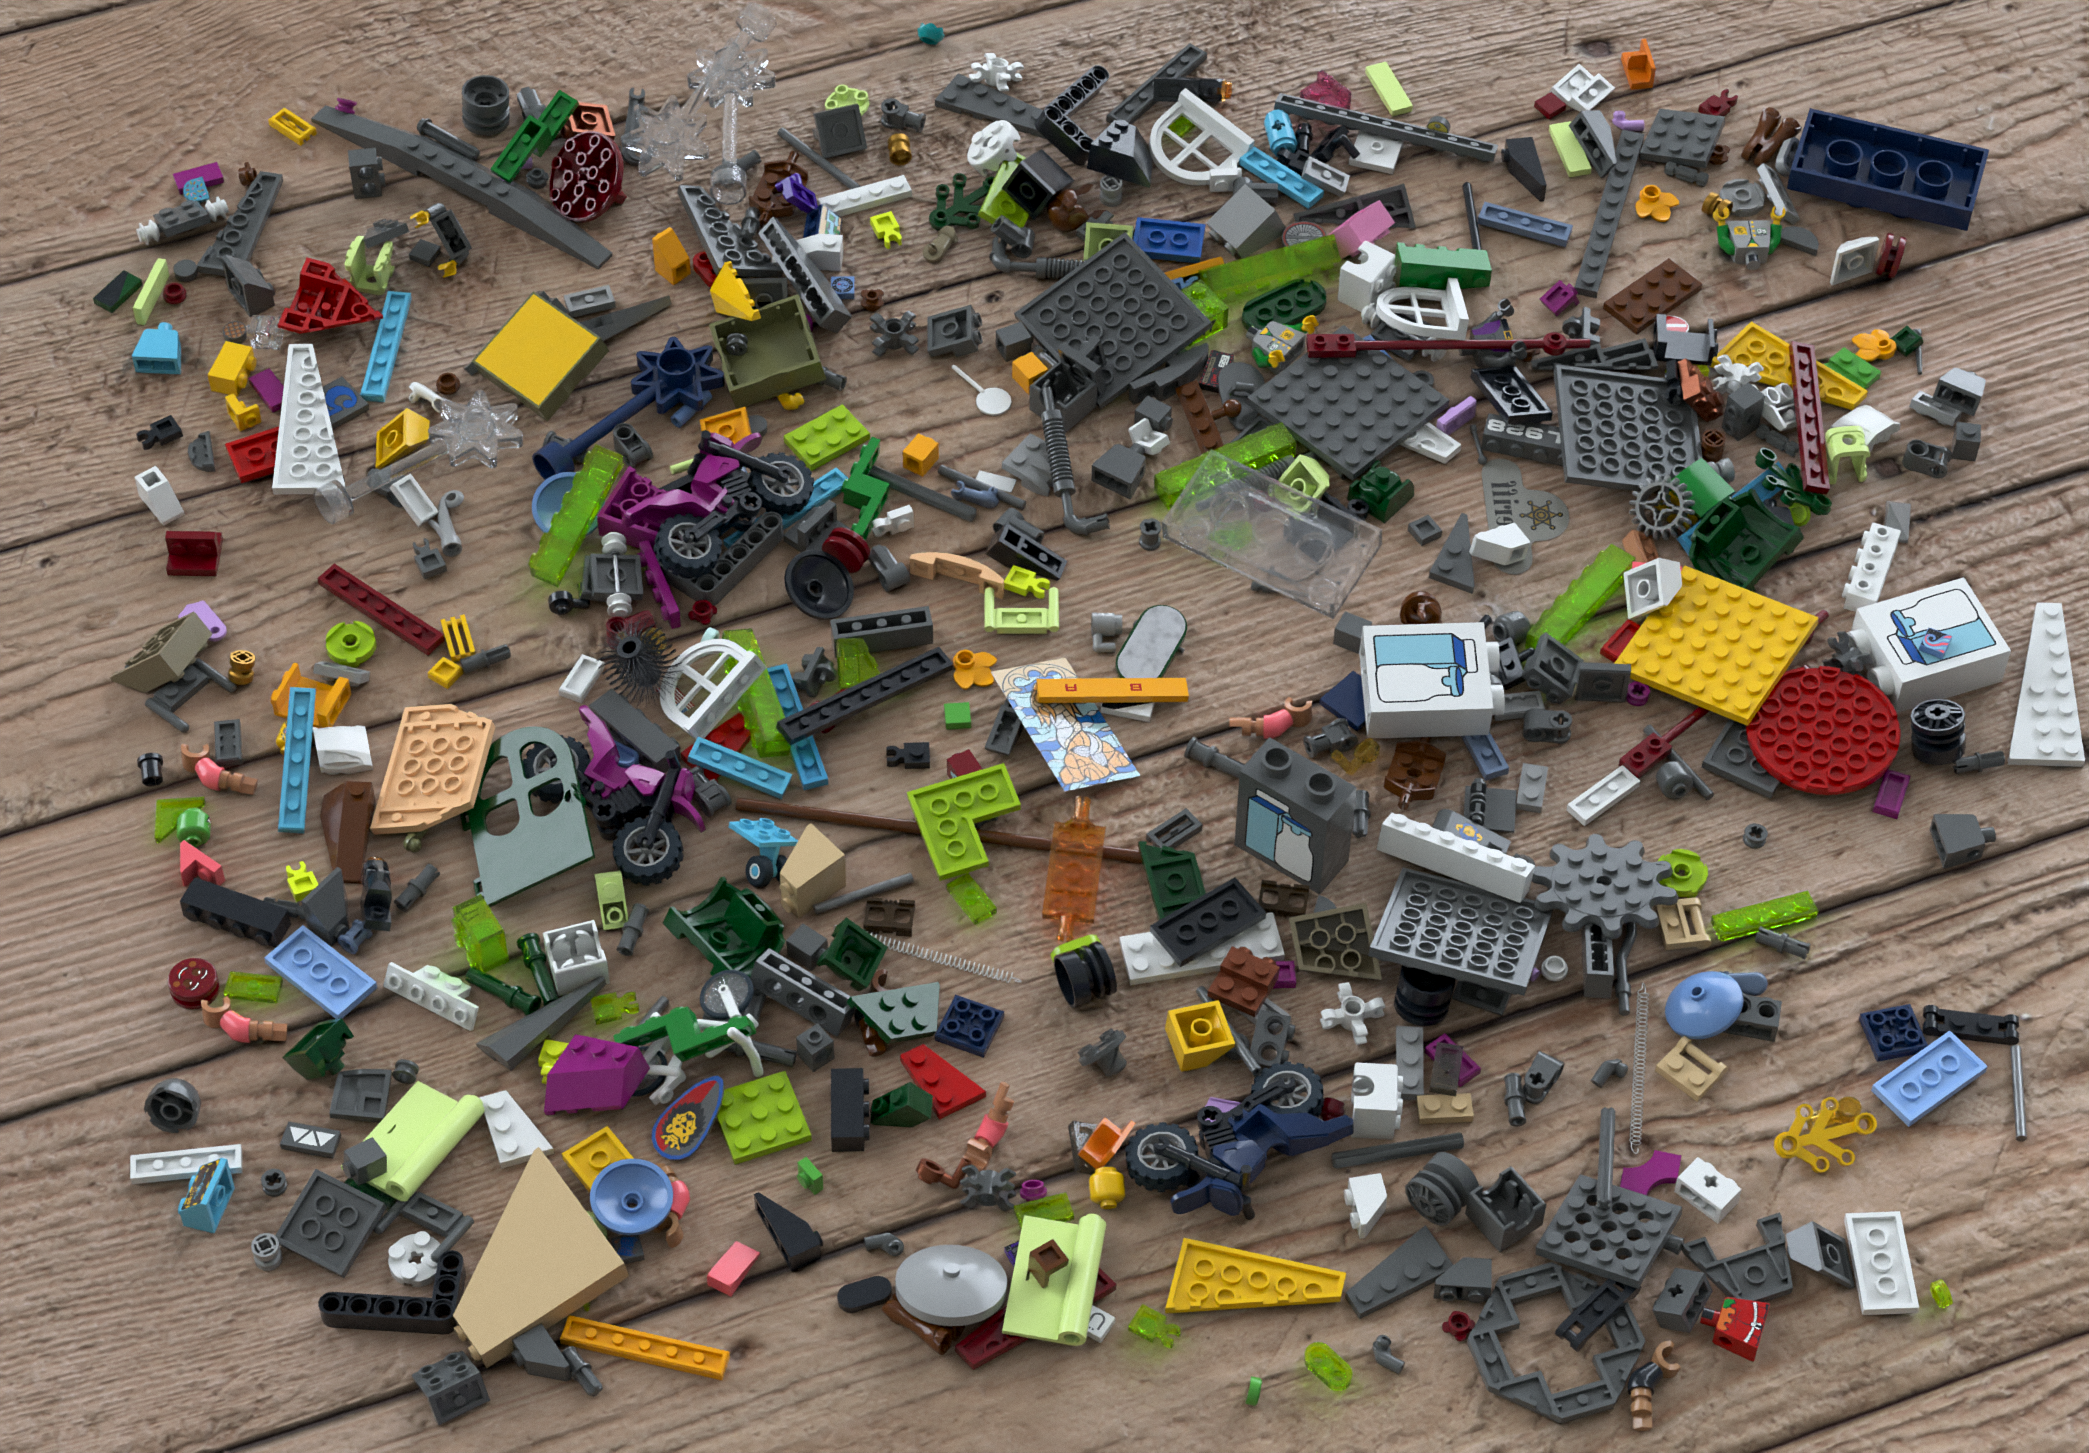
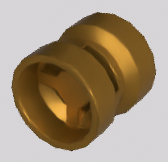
M899 133L889 137L887 143L890 162L898 166L908 164L912 159L908 136Z
M1711 192L1704 200L1701 211L1707 215H1713L1714 211L1718 208V214L1724 217L1723 209L1727 207L1730 215L1733 202L1728 199L1723 200L1719 194Z
M245 650L232 652L229 661L231 667L228 671V679L232 683L239 685L251 683L254 677L252 668L255 665V655Z

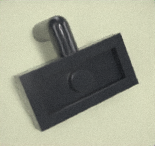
M1342 125L1329 131L1311 155L1319 158V161L1326 163L1334 156V150L1340 146H1343L1353 159L1357 158L1360 152L1346 135L1349 131Z
M1512 637L1499 642L1500 666L1498 673L1503 688L1508 690L1527 681L1521 676L1524 670L1522 662L1532 656L1535 649L1528 648L1519 653Z

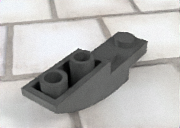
M1204 343L1174 355L1166 361L1164 369L1157 370L1152 374L1130 382L1129 400L1135 405L1142 402L1147 395L1155 397L1160 402L1177 393L1175 388L1192 382L1204 369L1208 360L1209 345Z

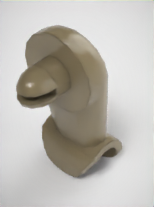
M944 226L939 230L938 237L924 247L923 256L925 260L929 262L940 261L951 244L958 242L959 239L953 227Z

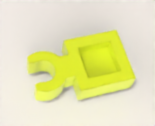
M892 211L870 217V225L878 239L884 238V245L887 249H890V241H896L899 246L902 245L900 226Z
M1013 565L1004 580V589L1026 596L1028 592H1032L1039 599H1044L1045 590L1039 588L1048 590L1050 588L1049 580L1045 578L1036 579L1035 572Z
M303 861L299 862L300 869L292 870L289 865L286 866L288 886L296 902L302 901L319 885L313 872H307Z

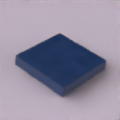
M1352 671L1320 698V705L1339 719L1345 718L1348 725L1357 732L1366 725L1362 678L1355 671Z
M955 995L935 1034V1041L984 1058L1004 1019V1011Z
M1911 1004L1860 1013L1859 1021L1876 1062L1915 1055L1928 1046Z

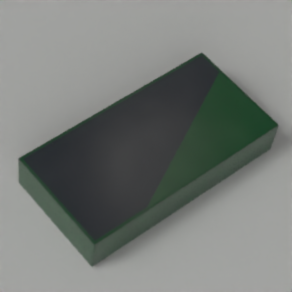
M123 270L93 298L94 304L113 313L143 285L142 279Z

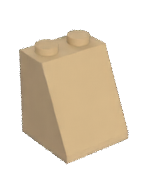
M811 823L805 828L780 871L781 904L788 913L792 912L799 919L811 911L814 904L825 901L846 886L845 854Z

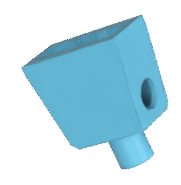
M162 322L158 325V329H146L143 331L132 354L136 372L181 374V343L178 331L172 330L171 324Z

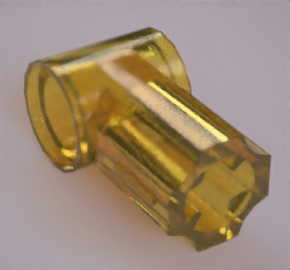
M1854 1097L1841 1098L1838 1101V1110L1831 1115L1825 1129L1853 1122L1854 1118L1861 1113V1103ZM1834 1105L1827 1107V1109L1833 1110ZM1821 1109L1814 1111L1813 1116L1806 1120L1809 1132Z

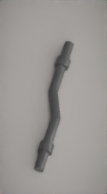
M1636 922L1626 923V936L1616 957L1617 984L1615 985V996L1618 998L1619 1014L1622 1016L1630 1014L1629 998L1631 997V985L1628 983L1626 960L1637 937Z

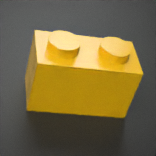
M225 341L208 373L211 391L227 395L234 393L238 397L241 389L247 385L250 372L256 368L257 359L254 357L251 346Z

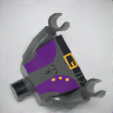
M1507 298L1499 301L1498 312H1493L1486 320L1471 329L1470 340H1513L1507 319H1503V316L1510 317L1514 314V308L1510 305L1511 302ZM1517 341L1512 345V349H1459L1460 356L1473 355L1475 364L1479 368L1515 366L1516 358L1522 360L1527 357L1525 350L1527 346L1523 341Z

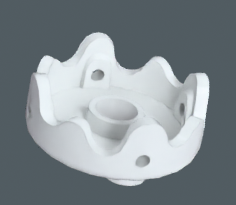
M1005 120L989 124L972 137V143L967 154L969 164L983 177H986L988 172L985 169L997 171L999 164L1003 160L1014 161L1017 153L1013 147V141H1020L1019 132Z

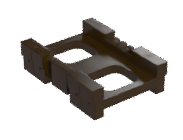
M1262 880L1258 904L1266 913L1273 912L1275 916L1279 915L1282 917L1284 915L1285 918L1288 916L1290 918L1306 915L1310 886L1294 884V887H1292L1291 885L1281 883L1277 885V881ZM1266 891L1278 893V902L1276 904L1264 903L1262 901L1263 893ZM1289 896H1303V907L1289 906Z
M867 897L863 930L868 931L869 934L879 935V932L882 931L883 933L896 932V936L912 937L915 900L899 899V902L897 900H894V902L889 900L888 902L887 899L883 901V898ZM883 909L884 919L882 921L869 920V910ZM909 911L910 921L908 923L895 922V912Z

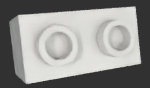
M1697 1157L1677 1178L1674 1192L1718 1224L1738 1204L1741 1188L1738 1187L1735 1181L1726 1178L1716 1171L1712 1164L1704 1162Z

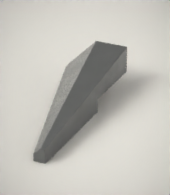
M1404 183L1293 214L1297 222L1342 224L1358 211L1380 200L1395 222L1390 227L1416 228Z
M669 295L630 308L580 322V324L601 337L604 341L672 305Z
M1646 338L1601 349L1600 344L1591 345L1590 348L1575 349L1558 356L1551 355L1531 361V368L1533 370L1554 369L1556 365L1588 369H1658L1652 349H1649Z

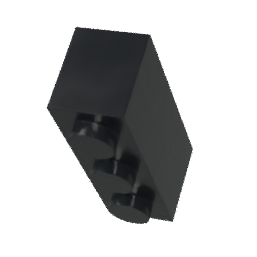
M863 1068L831 1069L832 1152L864 1151V1141H870L869 1124H864V1118H869V1101H864V1095H869V1078L864 1079Z

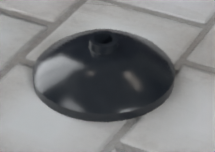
M807 550L796 555L786 568L784 582L787 594L792 603L807 616L819 620H831L842 615L851 605L854 596L852 578L843 563L833 555L820 550Z

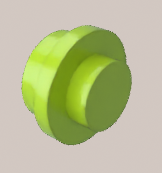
M1794 503L1789 507L1794 526L1802 527L1810 521L1811 511L1808 506Z

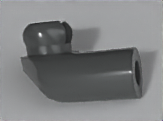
M1620 1059L1604 1061L1592 1077L1591 1082L1602 1088L1609 1076L1616 1074L1620 1078L1624 1077L1628 1071V1066L1622 1063Z
M891 1233L864 1237L866 1251L880 1248L892 1256H898L904 1250L903 1242Z
M1379 1335L1372 1347L1375 1360L1379 1365L1399 1375L1405 1362L1392 1356L1390 1338L1386 1335Z

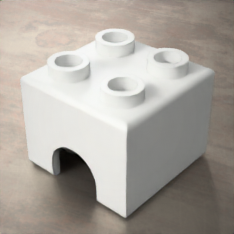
M1364 241L1358 248L1362 252L1358 260H1361V264L1346 261L1340 269L1338 301L1362 312L1366 305L1371 303L1377 304L1378 296L1382 292L1395 288L1393 276L1397 271L1395 254L1368 241Z
M594 920L543 932L545 952L558 996L566 995L598 977H603L606 983L610 984L607 960L604 950L600 946Z
M1355 1063L1351 1091V1104H1354L1352 1115L1354 1133L1351 1137L1392 1140L1394 1130H1400L1403 1099H1401L1403 1076H1398L1397 1065Z

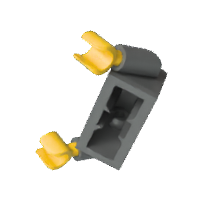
M437 203L424 211L410 216V219L415 218L418 225L415 228L427 224L429 220L431 221L451 257L449 262L438 266V270L444 269L445 274L443 278L456 274V268L468 257L469 250L472 247L452 209L447 210L443 204Z

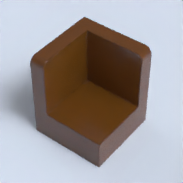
M1054 1239L1030 1251L1028 1270L1041 1287L1044 1288L1048 1286L1049 1276L1066 1267L1069 1259Z

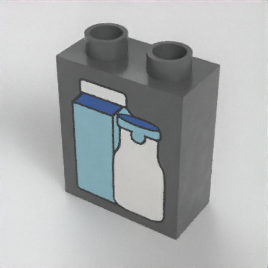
M1269 737L1240 770L1234 845L1298 883L1310 886V890L1320 895L1349 861L1357 787Z

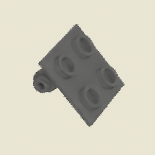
M1475 778L1471 786H1465L1464 817L1490 831L1515 832L1517 790L1486 788L1487 784L1483 778Z

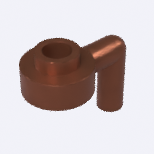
M922 1158L916 1167V1172L919 1174L918 1178L927 1184L941 1182L952 1189H957L960 1185V1180L966 1175L962 1168L971 1165L972 1162L962 1158L953 1176L945 1173L944 1169L936 1162Z

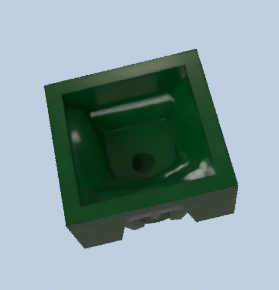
M1377 460L1371 466L1370 471L1362 476L1360 481L1355 480L1349 486L1347 500L1361 499L1369 505L1368 513L1385 524L1414 497V485L1409 479L1402 483L1397 473L1382 467L1381 461Z
M846 917L836 926L831 935L834 939L831 941L829 948L820 956L816 965L819 967L826 965L840 979L852 981L850 988L859 992L868 987L888 947Z
M342 1018L319 1022L282 1058L306 1080L324 1077L325 1071L335 1075L345 1067L344 1063L340 1060L345 1054L342 1049L346 1045V1040L352 1039L354 1035Z

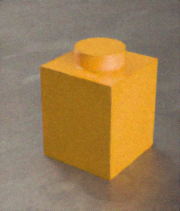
M1033 352L1020 356L1012 362V378L1030 395V385L1048 371V368Z
M919 433L903 450V468L922 477L939 459V443Z

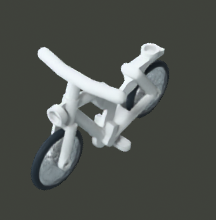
M721 971L713 975L704 984L700 993V1005L708 1016L722 1020L742 1016L741 1013L748 1007L753 998V983L741 971ZM655 1012L651 1015V1017H661V1015L658 1012ZM748 1013L746 1016L754 1023L756 1029L759 1023ZM697 1019L700 1030L728 1023L725 1021ZM730 1027L727 1030L728 1036L737 1042L747 1054L754 1076L761 1077L763 1075V1067L759 1053L755 1049L750 1036L747 1037L735 1027ZM669 1036L654 1041L650 1046L638 1047L650 1070L632 1096L647 1095L665 1081L649 1097L655 1106L659 1102L662 1104L668 1103L674 1095L672 1090L686 1079V1075L681 1069L683 1062L675 1055H673L670 1063L667 1064L664 1055L671 1047ZM735 1042L707 1052L705 1055L708 1058H712Z

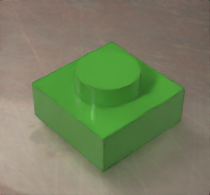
M807 1157L797 1162V1179L805 1189L809 1188L814 1195L822 1191L823 1175Z

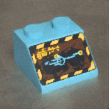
M220 1158L201 1165L196 1176L193 1175L191 1177L186 1198L181 1199L178 1207V1213L181 1216L183 1226L215 1233L235 1189L227 1159Z

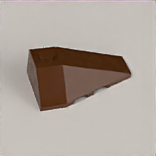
M346 781L323 797L320 818L332 871L336 867L342 870L344 883L361 884L362 869L365 863L375 806L372 782Z

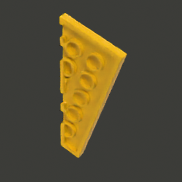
M1752 321L1717 354V357H1713L1712 364L1709 366L1715 368L1716 365L1721 364L1717 358L1724 354L1729 356L1732 364L1739 363L1749 367L1751 364L1759 362L1764 370L1758 372L1761 379L1757 382L1774 387L1778 384L1786 383L1793 390L1789 357L1790 344ZM1816 360L1820 401L1854 410L1867 397L1868 391Z
M1183 1238L1165 1307V1314L1340 1302L1346 1273Z

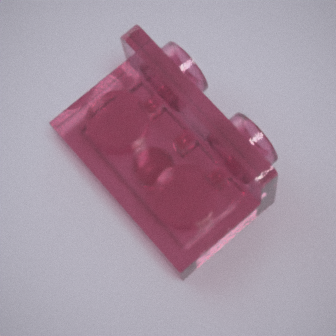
M1323 70L1317 72V81L1300 91V98L1350 109L1352 94L1349 89Z

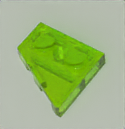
M838 638L836 640L839 690L851 688L880 674L877 669L878 665L874 657L869 654V648L863 638Z

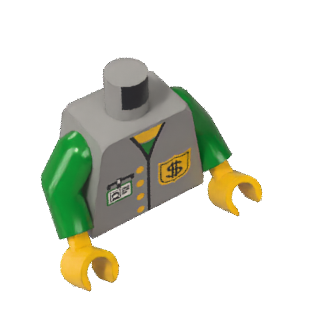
M1775 206L1773 207L1770 214L1774 220L1773 224H1771L1770 220L1727 221L1726 225L1725 219L1729 216V209L1725 207L1723 209L1724 217H1721L1718 214L1717 208L1713 213V218L1719 225L1716 228L1720 248L1728 255H1731L1734 263L1746 264L1749 270L1758 269L1760 263L1767 262L1768 255L1773 254L1780 244L1782 232L1780 221L1786 213L1784 207L1781 216L1775 215Z
M1307 316L1303 319L1302 323L1296 325H1283L1272 321L1263 330L1252 325L1246 333V338L1252 341L1251 354L1259 368H1268L1275 375L1286 369L1304 351L1306 333L1313 334L1315 331L1314 327L1319 325L1315 316Z

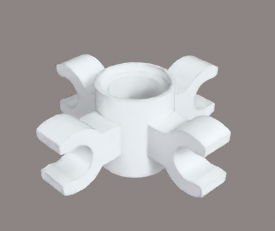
M985 53L984 56L987 59V63L983 64V66L979 63L971 64L972 69L978 71L976 74H969L973 82H980L985 79L988 85L997 87L999 91H1009L1007 81H1011V78L1014 81L1022 80V76L1019 73L1015 74L1017 70H1024V66L1020 62H1014L1008 66V62L1005 59L996 57L994 53Z
M1726 354L1719 356L1717 360L1721 364L1716 365L1715 370L1725 377L1715 378L1713 383L1716 386L1713 389L1716 392L1719 391L1721 395L1725 392L1731 394L1750 381L1756 382L1760 380L1761 376L1758 372L1763 371L1764 368L1759 362H1755L1747 367L1739 363L1732 364L1731 359Z
M1349 982L1338 984L1340 991L1337 994L1342 1003L1341 1008L1321 1011L1322 1018L1320 1022L1322 1028L1330 1029L1337 1024H1341L1343 1028L1353 1032L1356 1045L1367 1043L1365 1036L1368 1035L1365 1024H1363L1364 1018L1384 1016L1383 1008H1385L1383 999L1374 998L1364 1003L1361 998L1353 996Z

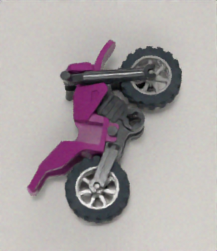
M704 430L701 433V440L698 444L700 453L694 455L693 461L687 469L689 475H695L691 483L692 494L679 489H673L643 499L642 502L625 510L621 523L626 527H630L644 520L659 527L654 541V553H657L656 558L658 562H662V567L672 571L673 575H683V578H690V576L699 578L702 574H708L715 567L722 550L720 549L722 546V540L719 539L720 536L731 527L740 532H746L754 524L756 515L761 507L765 508L766 512H776L780 516H783V514L790 516L794 515L796 511H802L804 506L808 504L814 490V477H811L812 472L809 468L805 467L806 464L802 460H796V457L793 455L787 456L783 452L778 454L773 452L768 453L766 457L763 455L759 458L746 454L755 450L761 444L762 436L759 433L750 434L734 444L727 437ZM744 466L749 468L751 472L746 473L741 469ZM796 485L797 491L790 486ZM739 517L742 518V519L746 517V518L748 519V521L745 520V519L741 521V520L739 519ZM678 535L680 540L672 539V537Z
M582 705L579 707L581 719L589 727L587 736L594 753L593 759L590 760L587 749L584 748L580 741L576 742L575 738L570 736L568 738H564L563 735L560 736L568 743L572 751L581 794L586 799L584 807L593 813L600 836L605 840H614L613 857L622 876L625 879L629 878L634 884L642 883L643 886H650V883L660 884L662 883L661 880L665 878L668 880L673 876L672 873L674 871H678L680 868L679 863L683 861L684 857L680 835L672 824L675 814H680L689 819L700 833L706 830L700 814L691 805L695 790L693 775L687 768H681L677 756L672 750L667 751L665 754L669 764L667 775L656 769L638 764H633L629 768H621L617 765L620 758L617 746L604 721H601L587 705ZM535 743L534 748L527 751V758L523 759L526 779L532 778L556 765L557 757L552 749ZM545 763H547L550 766L541 768ZM562 781L552 782L535 790L532 794L535 797L539 796L540 800L544 802L549 800L555 804L559 803L564 796ZM571 793L567 797V802L570 801ZM612 825L615 826L613 830H611L610 828L605 829V827H611ZM635 844H637L640 849L632 848ZM667 845L666 851L662 852V847ZM641 855L636 862L630 858V856Z

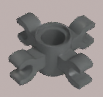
M907 311L901 319L890 318L886 321L878 313L872 315L869 319L874 323L870 326V329L875 333L883 334L872 342V345L876 347L872 353L881 357L888 348L896 350L902 347L911 355L916 353L919 347L915 346L919 339L914 335L906 334L907 331L912 330L916 326V323L912 321L916 315Z
M1845 631L1837 632L1839 642H1837L1836 637H1829L1827 639L1828 645L1836 653L1832 654L1833 658L1822 660L1824 666L1841 668L1840 671L1852 675L1858 674L1866 679L1864 675L1860 674V670L1864 669L1863 665L1873 663L1870 654H1862L1855 646L1849 647V636Z
M974 1165L962 1168V1171L968 1175V1177L960 1180V1184L963 1186L962 1191L968 1195L960 1201L962 1205L967 1208H972L977 1203L982 1206L998 1205L1005 1212L1014 1209L1015 1205L1010 1203L1008 1199L1016 1196V1192L1013 1190L1015 1185L1009 1182V1179L1016 1176V1172L1009 1168H1004L1000 1173L993 1170H982L979 1172Z

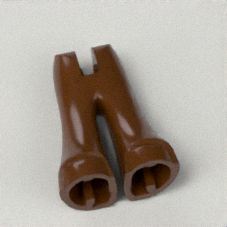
M1772 107L1764 108L1760 115L1758 126L1744 147L1741 158L1749 162L1757 152L1758 155L1754 160V165L1759 167L1763 163L1766 164L1774 153L1781 148L1783 142L1796 137L1802 127L1791 117L1784 118L1780 125L1781 115ZM1777 129L1775 134L1770 139H1768L1771 136V134Z
M896 1292L893 1294L892 1300H888L882 1307L883 1313L890 1321L912 1331L939 1355H944L950 1349L952 1340L957 1341L966 1326H942L920 1320L902 1307L897 1299Z

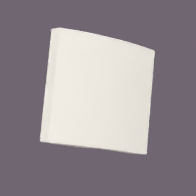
M1578 64L1557 82L1550 92L1554 93L1571 108L1577 111L1592 110L1615 87L1599 73L1594 77Z

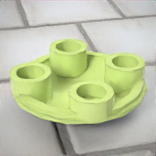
M838 85L835 88V92L827 98L825 109L829 110L857 103L862 116L869 107L868 93L864 90L848 88L846 85Z

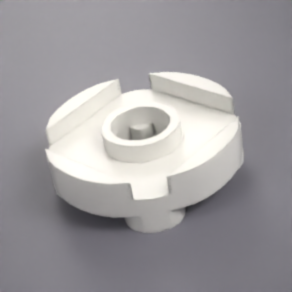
M425 1231L410 1234L398 1240L389 1248L388 1263L393 1278L403 1285L404 1283L412 1284L413 1287L426 1286L435 1281L438 1263L431 1260V1254L440 1243L435 1238L430 1237ZM415 1256L422 1257L420 1264L410 1263L409 1261Z

